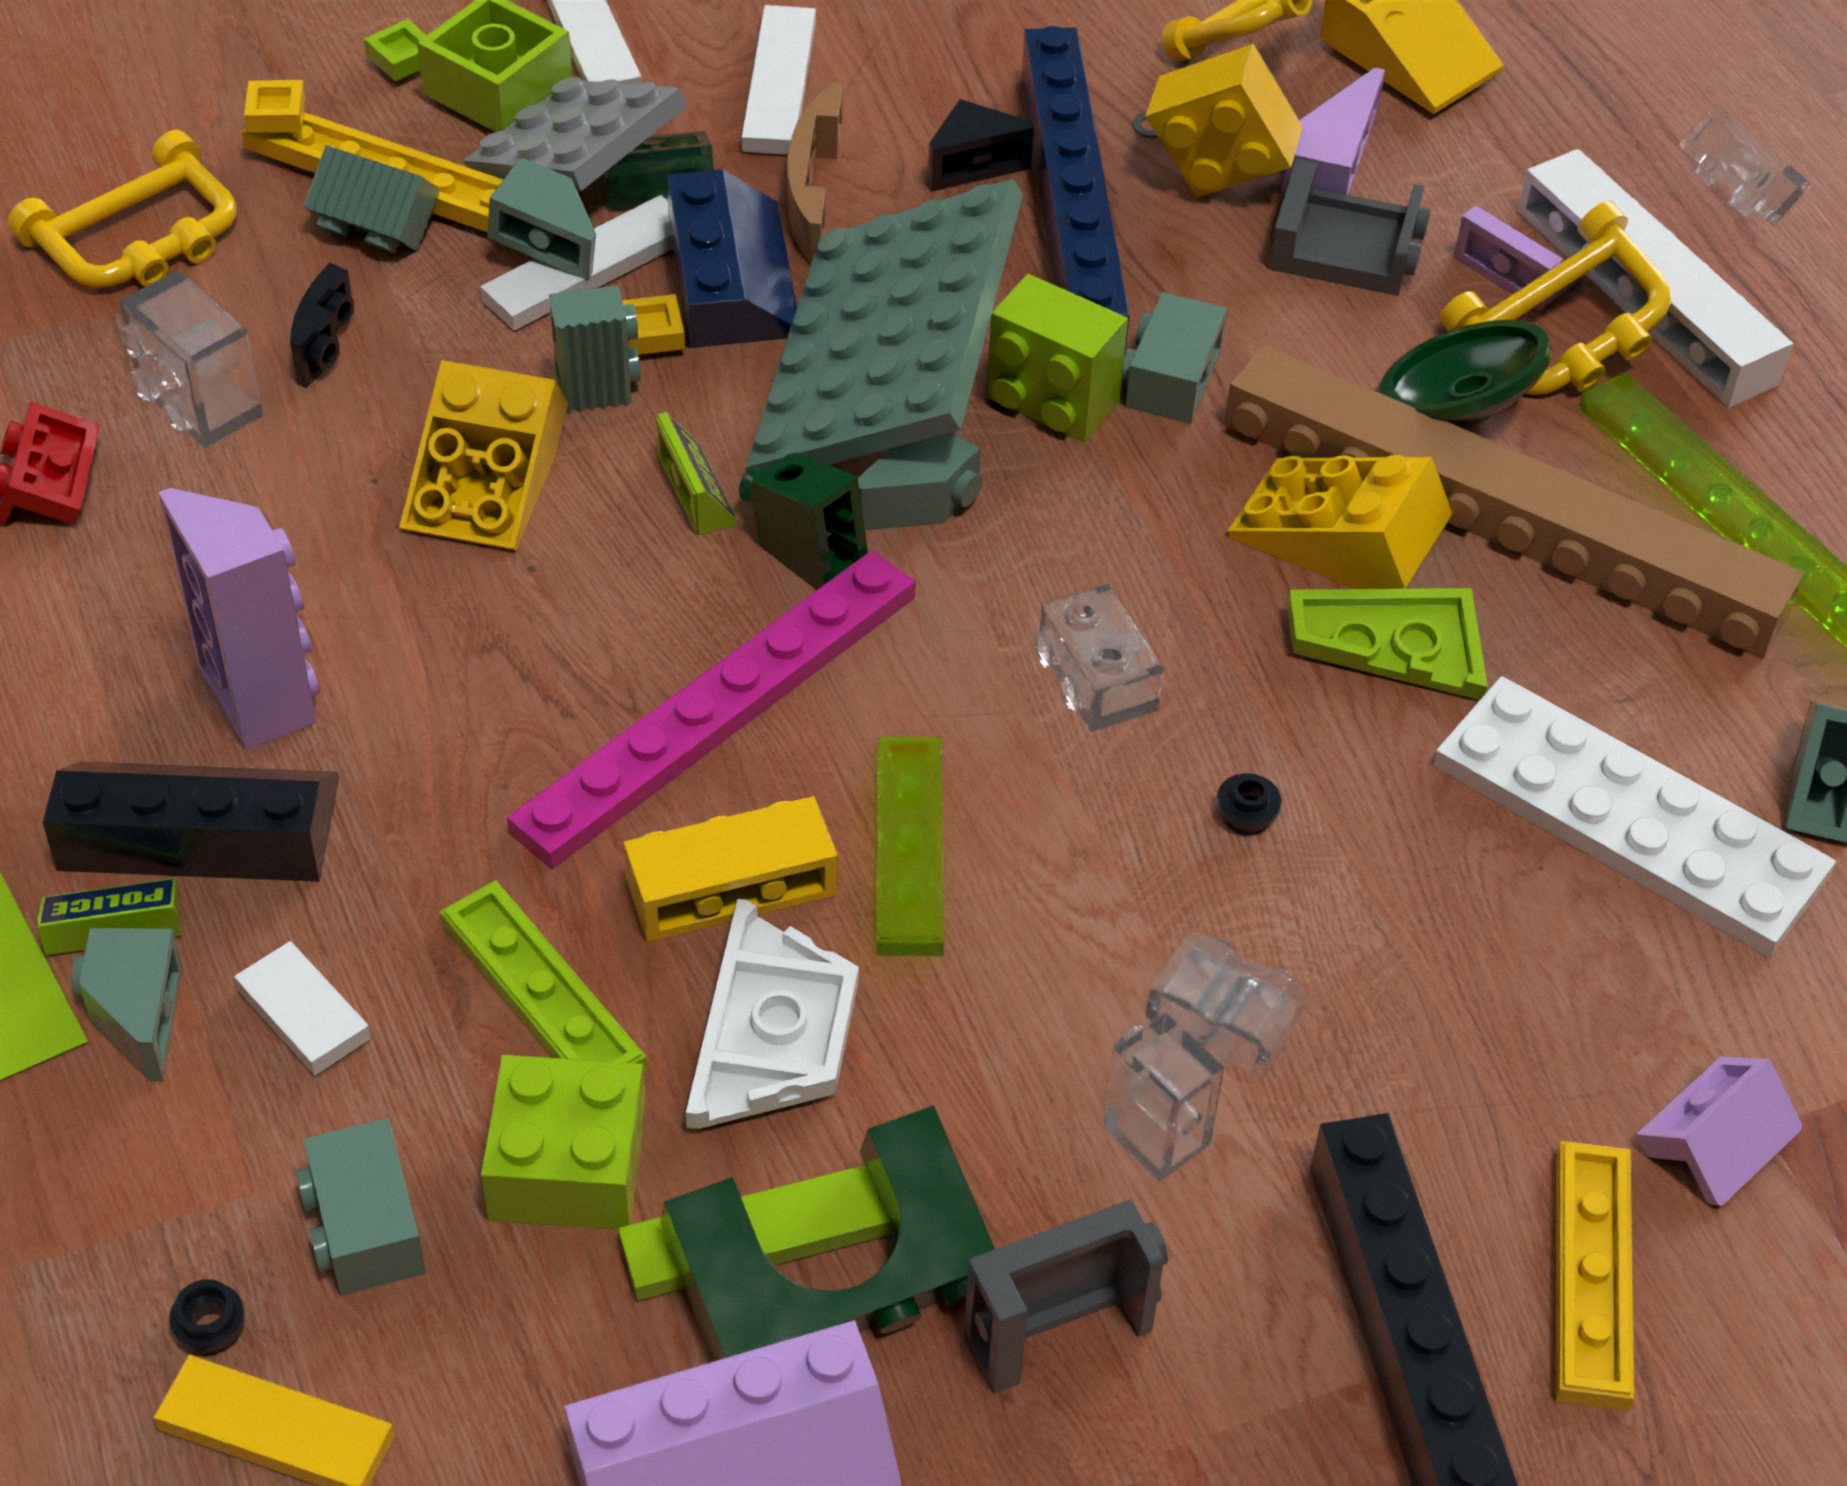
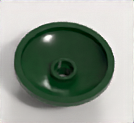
M1495 320L1467 325L1435 336L1401 356L1384 374L1380 391L1381 394L1416 408L1417 412L1435 420H1444L1454 425L1481 422L1512 405L1540 380L1552 359V346L1549 336L1543 328L1526 321Z

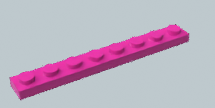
M871 550L507 817L508 833L550 869H554L915 598L916 581L878 553Z

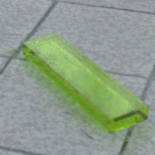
M878 736L877 956H943L942 737Z

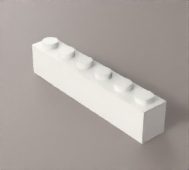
M1576 149L1527 169L1518 212L1567 258H1570L1589 245L1579 234L1578 226L1582 218L1592 208L1602 202L1613 201L1628 218V224L1624 232L1663 274L1671 290V304L1666 316L1647 332L1727 408L1781 384L1794 343L1585 154ZM1612 256L1585 274L1625 312L1633 314L1647 304L1648 294L1646 290L1615 256Z

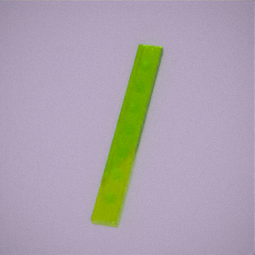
M1626 372L1582 394L1579 408L1725 539L1805 572L1795 601L1847 647V565Z

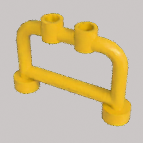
M1237 0L1201 22L1197 18L1190 16L1170 21L1163 30L1162 45L1166 54L1175 61L1194 59L1201 56L1209 44L1251 34L1277 20L1306 15L1311 9L1312 0Z
M172 130L163 134L153 146L152 160L159 168L59 216L43 200L39 198L25 199L18 203L10 212L8 228L26 247L36 248L41 246L69 277L82 285L93 288L112 287L135 277L142 286L154 287L160 284L168 274L169 266L166 261L183 254L190 262L199 264L208 260L213 255L216 249L215 237L222 234L232 225L237 214V203L230 191L199 162L201 158L200 147L185 132ZM185 180L215 208L211 214L198 221L192 217L178 220L171 228L169 235L151 244L143 240L131 243L125 248L120 259L106 265L89 264L64 239Z
M1605 201L1592 208L1579 223L1578 232L1589 244L1588 246L1490 310L1473 291H1467L1456 296L1442 310L1439 322L1447 331L1481 322L1515 320L1601 263L1615 256L1646 290L1648 294L1647 304L1633 314L1626 312L1616 317L1607 326L1603 334L1588 344L1578 343L1570 347L1562 354L1557 364L1545 370L1540 380L1526 394H1548L1562 388L1569 382L1578 391L1582 392L1592 388L1602 379L1606 368L1600 362L1618 351L1626 361H1631L1642 355L1650 347L1653 338L1647 331L1654 328L1666 316L1671 304V290L1663 274L1624 232L1628 224V218L1613 201Z

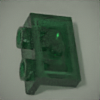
M705 131L650 136L604 172L609 208L614 210L638 207L659 195H662L668 201L667 174L714 170L712 144Z

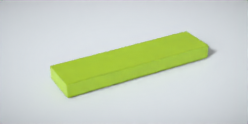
M496 880L439 911L442 927L551 1058L643 1064V1072L647 1070L646 1055Z
M865 1165L741 1196L759 1244L773 1266L891 1235L889 1220ZM661 1217L618 1228L620 1246L637 1301L685 1289L660 1225Z

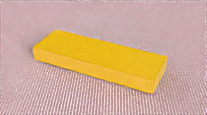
M190 1354L153 1417L159 1431L317 1486H370L395 1437L392 1423Z

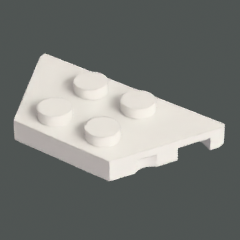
M737 899L686 1109L687 1128L700 1129L836 1094L859 983V967L833 951L819 949L810 937L791 926L783 932L758 917L757 906L748 900Z

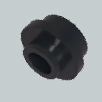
M1251 773L1237 774L1226 779L1218 790V811L1225 824L1238 833L1256 834L1262 832L1276 820L1280 813L1282 803L1280 791L1273 782L1263 776Z
M211 1279L198 1280L183 1288L176 1297L169 1314L171 1331L176 1341L184 1348L200 1353L217 1351L232 1343L242 1331L245 1322V1310L238 1293L231 1287ZM215 1314L220 1316L212 1323L196 1325L206 1315Z

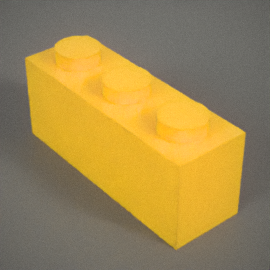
M815 796L795 801H780L765 808L732 816H718L703 823L665 832L655 831L640 838L623 841L626 882L647 942L732 922L737 899L748 900L757 906V915L837 896L838 855Z

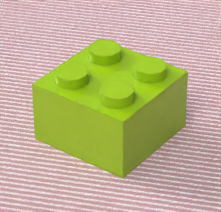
M475 0L417 42L423 94L495 132L504 130L516 121V114L527 106L538 104L552 93L551 88L557 82L572 77L569 31L508 0Z
M1027 274L992 311L986 398L1085 443L1120 403L1128 318L1040 278Z
M502 1055L481 1172L488 1221L618 1229L631 1225L646 1116L643 1064Z

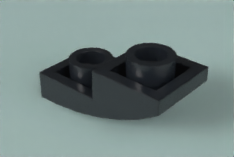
M328 263L307 289L294 315L291 327L290 346L298 385L305 388L324 370H328L335 363L340 355L337 330L344 327L354 313V300L352 298L348 270L332 263Z

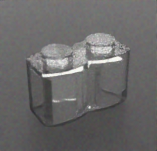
M1188 932L1151 986L1145 1016L1168 1034L1191 1044L1205 1046L1219 1059L1249 1074L1266 1077L1302 1019L1308 992L1285 970L1247 962L1228 942L1217 937H1207Z

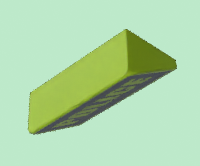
M667 412L659 413L656 419L658 458L694 532H697L698 535H703L735 526L738 519L700 444Z
M177 877L42 897L37 926L45 955L86 950L90 928L173 929L175 937L182 936Z

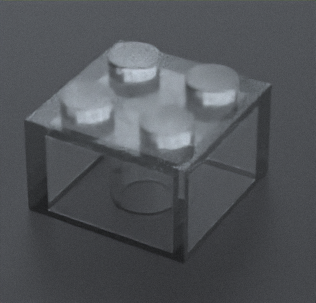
M179 270L119 301L124 327L120 329V336L124 346L131 355L134 368L130 372L132 385L145 402L153 401L165 412L169 422L179 433L187 432L201 446L207 448L263 416L247 330Z

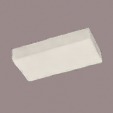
M291 941L234 976L237 991L314 1076L371 1040L369 1025Z

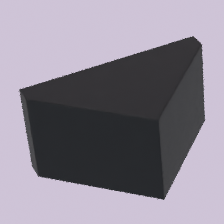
M960 99L929 142L927 185L930 191L933 192L1031 169L1034 126L1030 120Z

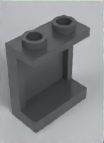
M1296 159L1274 230L1269 270L1399 296L1404 274L1415 276L1422 243L1414 242L1413 240L1424 241L1431 208L1421 206L1425 186L1413 185L1408 206L1314 188L1317 162Z
M1132 1199L969 1259L963 1334L993 1394L1020 1384L1026 1338L1113 1305H1119L1123 1308L1138 1336L1153 1330L1157 1302L1162 1299L1160 1282L1163 1265L1168 1262V1253L1159 1229L1153 1222L1144 1223Z

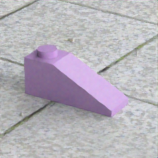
M1373 68L1299 120L1303 129L1292 167L1279 171L1284 173L1282 196H1285L1296 159L1317 162L1314 188L1349 195L1378 113L1385 74L1384 69Z

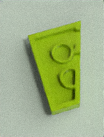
M1472 588L1290 589L1287 610L1292 652L1294 654L1476 700H1481L1486 694L1488 685Z

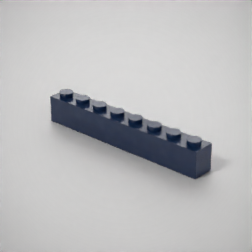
M1049 26L1039 29H1025L1021 80L1027 117L1034 126L1032 148L1055 286L1127 317L1129 324L1130 314L1077 27L1061 28Z

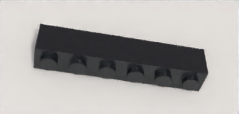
M1389 1113L1321 1123L1310 1171L1412 1485L1518 1486Z

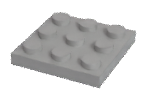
M569 77L557 82L551 88L552 93L541 102L520 110L516 114L517 120L504 130L494 132L483 138L480 142L481 147L463 161L468 168L504 180L518 160L523 157L570 177L576 190L582 191L687 108L682 91L678 87L656 86L653 82H644L638 85L618 83L615 79L601 82L582 81L580 77Z

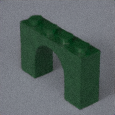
M934 1105L867 1129L860 1154L889 1220L892 1244L890 1259L884 1267L873 1277L854 1287L831 1291L817 1290L802 1286L780 1273L768 1260L759 1244L733 1177L664 1201L660 1225L713 1361L855 1320L859 1332L878 1325L881 1333H889L904 1328L921 1318L922 1315L919 1309L943 1300L946 1301L948 1308H956L966 1304L969 1259L995 1250V1247Z

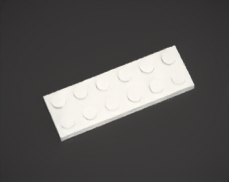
M1503 676L1496 681L1436 750L1433 767L1768 958L1773 955L1831 877L1837 860Z

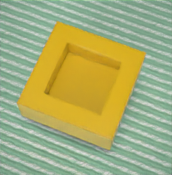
M303 80L248 81L244 110L247 133L269 132L280 134L284 132H302L306 98Z
M676 294L622 300L623 305L634 304L638 325V339L628 340V348L636 347L638 355L685 349L684 328Z

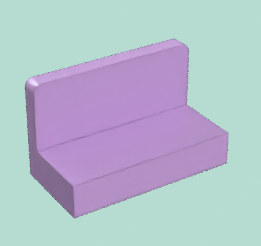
M1478 206L1473 207L1462 215L1454 258L1511 294L1516 293L1564 261L1558 255ZM1579 278L1534 308L1539 311L1543 310L1576 285Z
M1720 1056L1635 1135L1647 1158L1687 1161L1707 1203L1722 1206L1801 1131L1802 1123L1771 1059Z

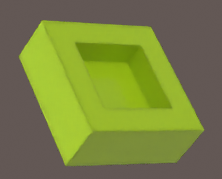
M405 19L364 38L365 53L394 81H398L420 70L417 42L427 35L409 19Z

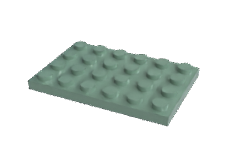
M1013 178L992 185L981 184L966 193L943 200L932 199L920 207L894 215L889 213L883 214L871 222L848 229L837 228L822 236L818 243L819 250L815 251L793 319V325L790 328L745 467L747 471L754 468L765 470L791 453H799L830 465L961 430L1023 194Z

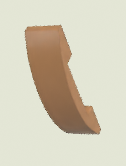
M842 82L830 83L809 103L795 126L788 150V218L795 243L809 265L812 264L815 251L819 250V241L826 234V187L812 186L816 157L838 158L843 127Z

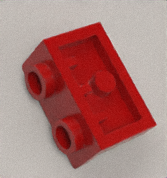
M31 401L21 423L10 420L0 448V454L9 457L8 465L0 463V524L6 525L13 507L17 506L74 525L81 509L100 425Z

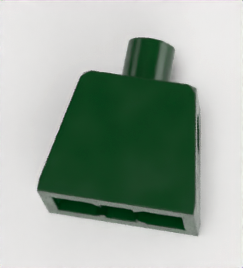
M791 453L765 470L760 468L751 469L742 478L739 485V496L742 500L753 506L759 543L765 551L815 590L821 588L868 553L858 477L805 455Z

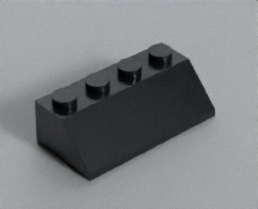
M81 761L56 770L42 823L57 871L320 882L339 784L338 772Z

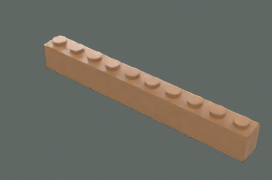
M1261 344L1230 383L1224 422L1225 427L1292 456H1299L1301 458H1334L1342 455L1351 457H1388L1391 455L1432 457L1453 513L1447 523L1762 659L1766 656L1791 613L1805 572L1447 421L1432 419L1417 412L1416 408L1269 346Z

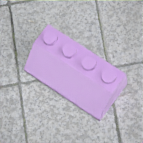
M174 488L158 492L197 665L244 749L248 750L316 723L312 696L319 694L320 689L311 665L304 659L305 654L312 652V646L302 621L298 616L296 617V612L304 609V603L296 581L288 573L287 568L295 565L296 560L284 530L278 528L272 531L260 509L256 506Z
M855 1320L564 1406L569 1448L581 1486H902L879 1383Z

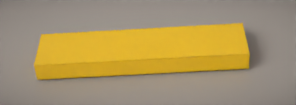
M1560 1141L1556 1152L1555 1402L1629 1411L1634 1401L1631 1149Z

